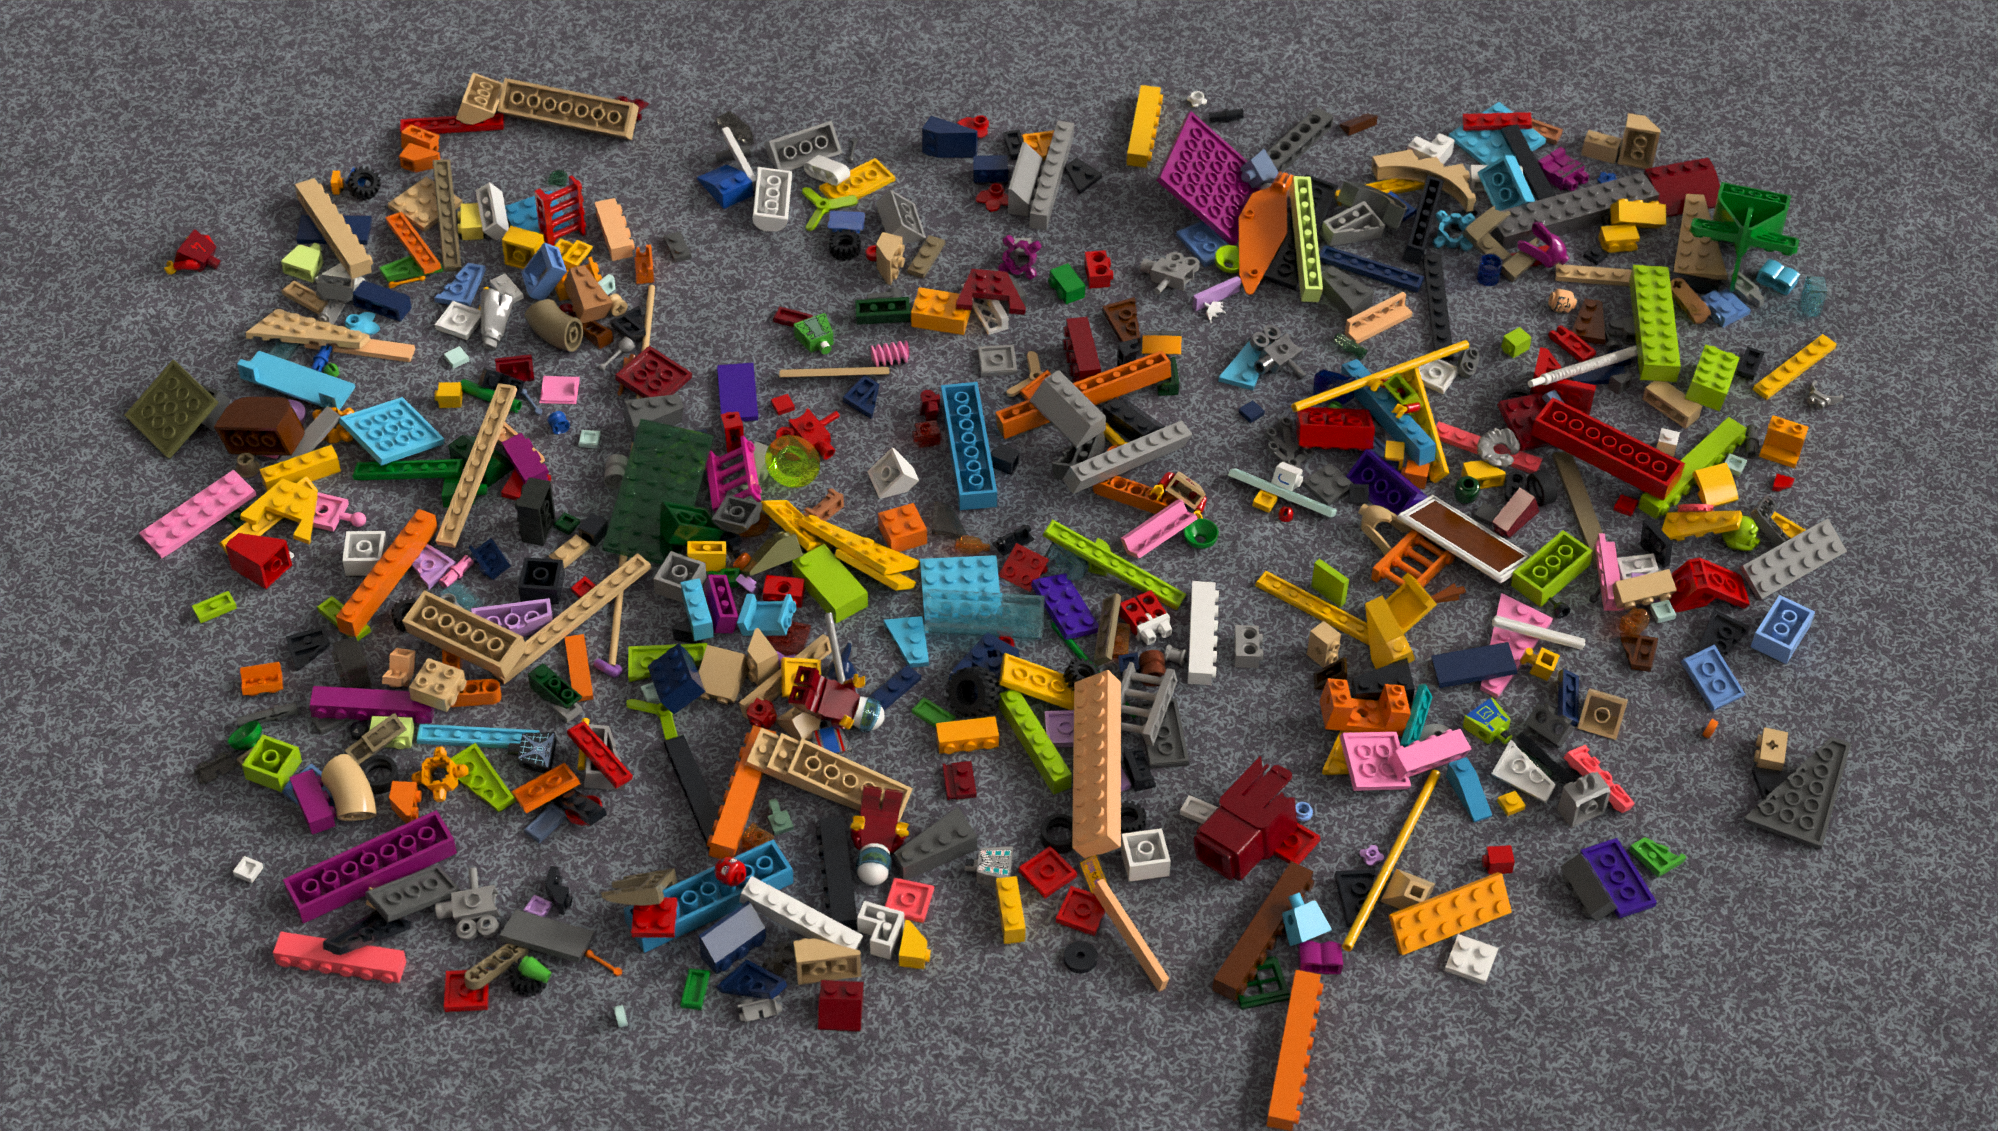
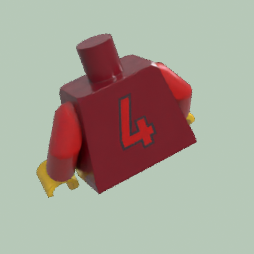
M194 229L177 250L175 262L167 261L168 267H164V270L167 274H174L177 270H196L202 272L207 265L217 269L221 260L214 257L217 247L210 236L202 235Z

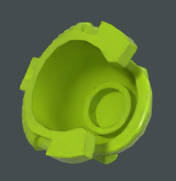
M1742 515L1738 530L1722 533L1723 540L1733 550L1752 551L1753 548L1758 547L1760 538L1756 537L1759 530L1758 526L1749 516Z

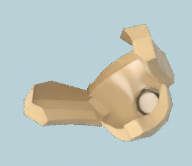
M1363 504L1358 512L1362 515L1361 530L1380 548L1384 555L1392 548L1374 529L1378 523L1388 522L1402 533L1412 530L1411 527L1398 520L1396 514L1384 507Z

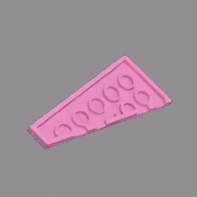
M1501 593L1497 616L1548 629L1553 618ZM1494 627L1490 645L1509 642L1518 670L1522 665L1520 658L1526 648L1533 649L1540 639ZM1514 675L1482 680L1480 690L1498 698Z

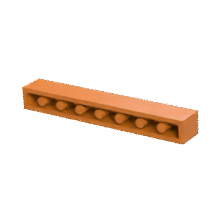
M421 509L417 510L336 615L339 632L355 638L358 636L438 531L434 514Z
M753 725L751 733H746L744 739L746 746L741 747L739 753L741 760L736 761L733 771L736 774L735 776L731 775L728 787H730V791L726 790L723 802H725V805H720L717 816L720 819H715L712 831L715 833L714 835L710 834L707 847H710L708 856L723 859L727 856L734 858L764 774L745 765L761 727ZM765 729V730H767V731H770V732L776 734L775 731Z
M1295 970L1266 1125L1268 1127L1293 1131V1125L1299 1122L1300 1111H1296L1297 1105L1302 1106L1304 1093L1300 1092V1087H1305L1307 1074H1304L1303 1070L1309 1067L1310 1055L1306 1054L1307 1049L1312 1050L1314 1037H1310V1032H1315L1317 1019H1313L1314 1013L1318 1014L1320 1001H1316L1317 995H1322L1323 983H1320L1321 974Z

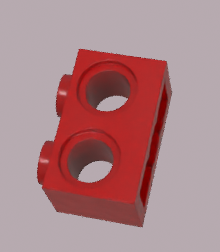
M1106 250L1085 252L1084 266L1089 289L1110 287V281L1114 277L1113 270L1109 269L1111 268L1110 257H1107Z

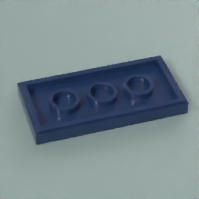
M301 215L296 238L297 244H328L309 215ZM343 215L345 223L349 224L352 233L356 234L359 244L368 245L372 217Z
M1509 642L1431 656L1439 688L1517 674V667Z

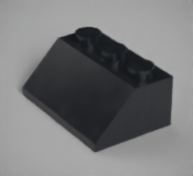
M1115 397L1103 406L1106 423L1130 441L1165 427L1126 399Z

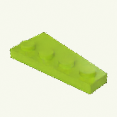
M707 643L680 644L693 656L696 666L701 665ZM677 644L628 646L629 682L651 677L648 665Z
M476 743L450 758L456 765L464 764L468 767V775L458 778V781L497 812H501L516 802L509 789Z

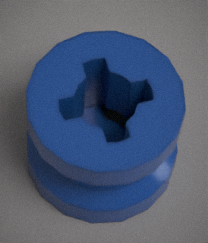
M556 411L549 415L547 421L553 433L559 435L568 431L570 423L562 411Z

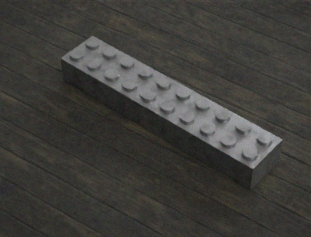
M1641 172L1501 210L1504 213L1509 211L1511 215L1498 225L1490 235L1505 250L1518 247V241L1520 240L1529 243L1537 237L1532 231V225L1535 222H1541L1551 234L1560 236L1603 224L1601 217L1611 214L1610 205L1617 202L1618 199H1628L1630 202L1643 200V203L1658 201L1659 193L1644 173Z

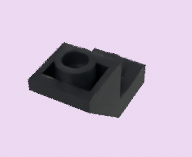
M484 367L478 385L492 390H496L498 383L516 386L517 392L514 398L519 399L525 381Z
M550 866L545 880L546 894L560 915H565L566 909H570L573 897L570 896L569 887L561 886L563 877L560 876L559 867Z

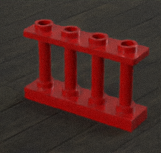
M572 175L568 176L569 186L549 195L545 194L541 188L534 191L539 234H543L544 243L555 246L556 239L575 230H578L582 236L586 235L585 211L582 204L584 199L581 195L582 184ZM570 193V199L550 207L553 200ZM572 206L571 212L552 220L554 213ZM573 219L574 224L553 233L555 226Z

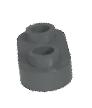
M1469 347L1461 352L1457 364V371L1463 378H1470L1475 374L1480 360L1478 351L1473 347Z

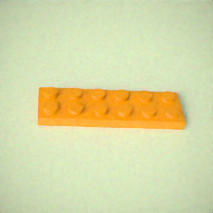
M1497 872L1389 914L1398 952L1401 955H1405L1512 913L1502 873Z

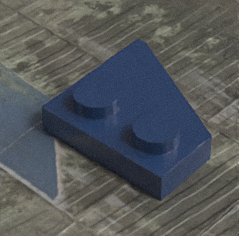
M864 375L843 396V402L872 419L879 383Z

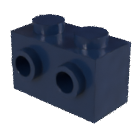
M973 156L974 183L1008 182V156Z

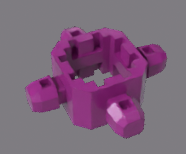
M1011 235L1004 237L1002 241L1008 249L1003 253L1002 259L1004 262L998 266V270L1003 272L1011 271L1012 274L1017 275L1024 271L1025 276L1030 280L1036 277L1037 272L1031 266L1036 262V252L1042 247L1040 242L1037 240L1029 244L1025 240H1020L1015 243ZM1019 247L1024 249L1025 254L1029 256V262L1021 267L1016 266L1014 260L1010 258V253Z

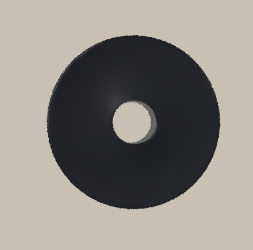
M1072 942L1064 951V963L1072 972L1087 973L1097 964V951L1088 942Z

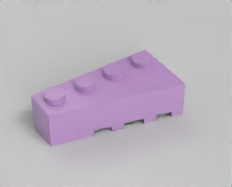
M550 598L471 608L472 613L517 633L523 638L537 633L553 620Z

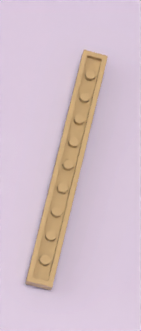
M500 383L497 385L435 540L437 545L456 547L516 395V386Z
M637 553L525 641L527 649L506 679L494 673L492 674L505 685L651 569V564Z

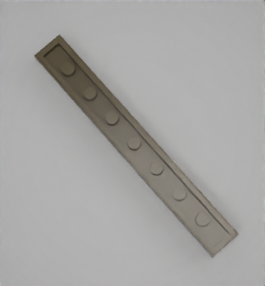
M450 159L433 160L443 272L461 270V259Z
M1565 451L1554 452L1552 458L1585 545L1593 550L1591 559L1595 569H1598L1594 545L1599 533H1603L1573 455Z

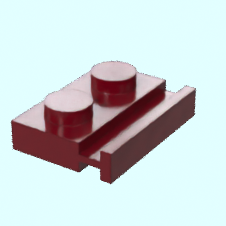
M972 761L951 763V765L942 764L947 800L977 797Z

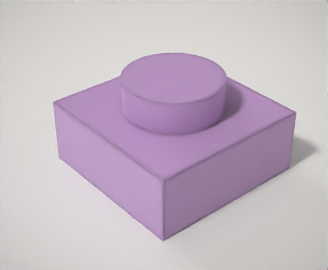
M741 574L737 577L736 581L751 594L756 595L760 591L755 586L757 582L751 577L747 576L745 578Z

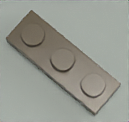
M929 235L908 267V274L924 278L943 249L945 240Z

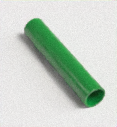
M466 379L461 380L462 392L491 403L495 393L494 390L482 387ZM514 399L510 411L518 413L517 410L521 409L522 402Z

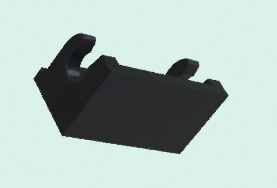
M1137 339L1118 343L1116 367L1136 360V354L1140 351V348H1137Z
M1142 747L1123 749V762L1134 792L1156 787L1155 779L1150 772L1145 754L1141 753L1143 752Z

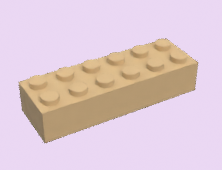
M425 590L402 620L408 633L506 679L527 649L521 635Z

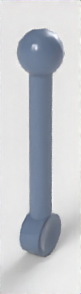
M522 389L521 395L525 396L534 408L535 415H542V409L537 408L528 396L527 390Z

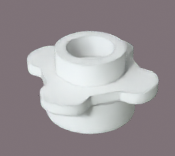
M1195 91L1191 96L1187 97V100L1192 103L1193 107L1207 104L1204 94L1200 91Z

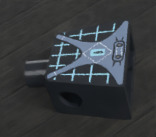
M555 732L522 734L520 744L509 743L508 755L518 756L517 761L520 767L544 774L550 771L553 766L557 745Z

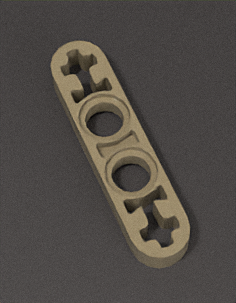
M510 943L505 944L465 973V986L472 990L482 988L512 967L514 961L517 963V959H523L524 956H527L529 949ZM506 956L510 959L501 960L500 957ZM486 967H493V968H495V969L489 971V970H485L484 968H486Z

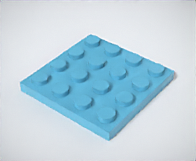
M1498 102L1482 113L1513 112ZM1462 125L1449 133V138L1454 139L1458 146L1482 165H1490L1504 155L1513 156L1501 130L1463 131ZM1533 128L1520 129L1532 152L1545 144L1546 138Z
M403 397L342 416L339 419V424L380 465L444 444V438Z
M996 555L920 559L925 623L1002 619Z

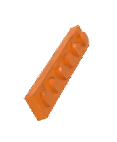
M402 211L385 217L389 227L424 274L433 273L441 269L440 262Z

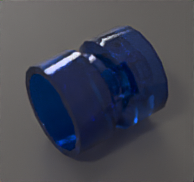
M1489 253L1480 258L1477 281L1481 285L1490 287L1498 284L1503 262L1498 255Z

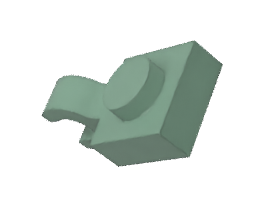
M776 798L768 800L770 804L769 810L772 815L767 816L774 836L794 830L787 810L780 811Z

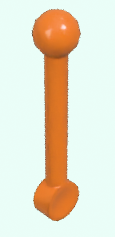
M592 950L585 952L587 958H593L613 971L615 976L622 974L621 968L611 966L594 955Z

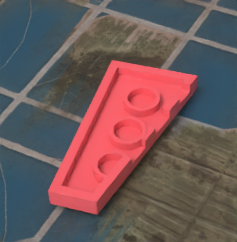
M1586 745L1566 753L1563 758L1582 777L1591 772L1599 773L1610 788L1611 793L1608 801L1615 810L1623 813L1633 807L1635 803L1620 785L1613 784L1610 773L1603 771L1598 766L1600 762L1596 757L1591 758L1587 753L1589 749Z

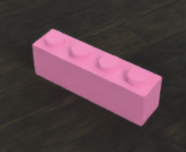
M1449 729L1440 736L1432 735L1425 739V741H1414L1408 747H1397L1392 751L1393 754L1388 761L1397 778L1402 780L1462 759L1469 753L1471 747L1461 729L1454 731Z

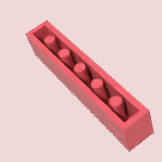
M280 932L273 951L276 964L282 967L294 966L306 971L313 969L325 974L332 972L344 977L357 976L364 980L376 979L388 984L400 982L406 965L405 954L402 950L367 945L342 955H335L323 949L325 938Z

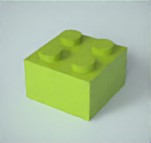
M262 734L242 764L245 779L282 792L290 780L289 777L293 776L302 762L299 747Z

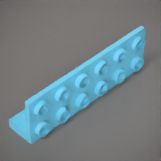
M258 351L251 361L240 359L237 363L241 379L324 408L328 406L336 407L340 410L355 389V384L262 351Z

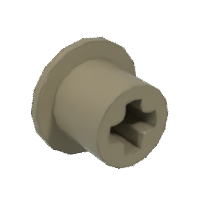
M242 453L237 457L238 465L235 470L241 477H253L259 472L260 465L254 460L252 454Z

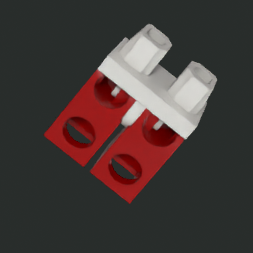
M1152 590L1136 596V599L1133 597L1120 603L1119 617L1126 621L1138 641L1143 640L1147 645H1150L1156 641V633H1160L1163 638L1172 635V628L1169 624L1170 616L1165 612Z

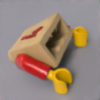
M1178 471L1177 474L1172 472L1165 473L1158 484L1151 490L1150 496L1152 493L1157 494L1156 500H1159L1164 490H1167L1193 508V514H1196L1197 519L1203 518L1201 514L1207 501L1206 494L1200 485Z

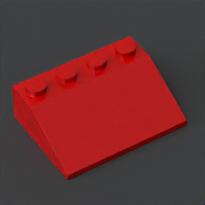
M1308 407L1296 412L1298 445L1303 448L1320 447L1322 449H1331V447H1336L1341 450L1357 448L1360 451L1373 449L1375 426L1369 409Z

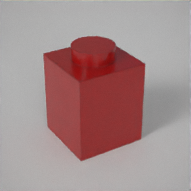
M1511 845L1486 847L1485 855H1482V866L1486 867L1488 875L1497 872L1502 874L1513 872L1515 860Z

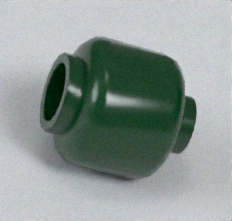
M1471 476L1461 477L1455 485V498L1464 504L1474 502L1480 491L1479 482Z

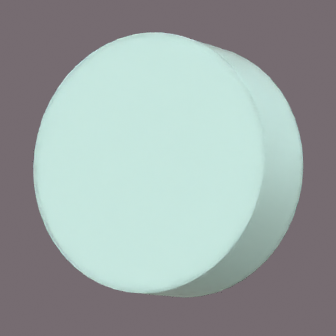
M623 1005L616 1006L614 1011L618 1026L620 1028L628 1026Z

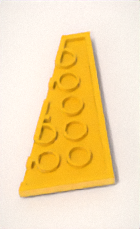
M809 515L799 520V526L884 575L919 567V560L878 544L870 538L861 537L825 522L817 516Z

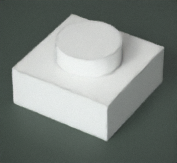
M244 856L234 869L233 874L235 877L253 883L263 869V865L256 860Z

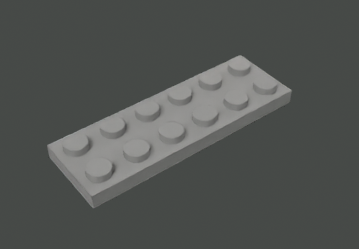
M1826 519L1739 568L1759 601L1847 552L1829 519Z

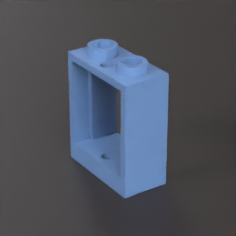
M543 243L521 272L528 295L533 299L545 300L566 274L567 270L559 248ZM546 267H547L548 270H547L546 273L543 275V277H542L541 279H539V276L543 273V271H544V270L546 269Z

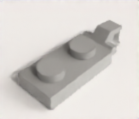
M1734 269L1727 273V280H1721L1729 288ZM1739 272L1734 292L1748 303L1752 302L1758 308L1763 306L1765 297L1761 295L1759 287Z

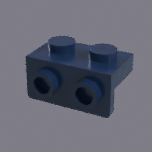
M492 538L477 549L472 545L468 547L472 552L470 554L472 560L476 564H480L478 567L480 572L484 576L488 575L492 580L511 567Z

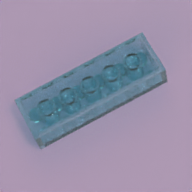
M927 589L925 633L984 636L988 632L995 637L1009 636L1011 638L1041 640L1043 635L1045 596Z

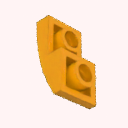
M1143 335L1142 354H1153L1163 350L1166 355H1181L1182 336Z

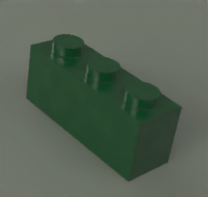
M909 297L855 300L857 325L911 322Z

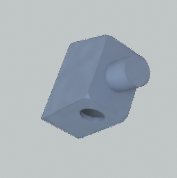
M1265 149L1241 166V178L1244 182H1249L1252 188L1261 187L1265 183H1273L1278 174V170Z

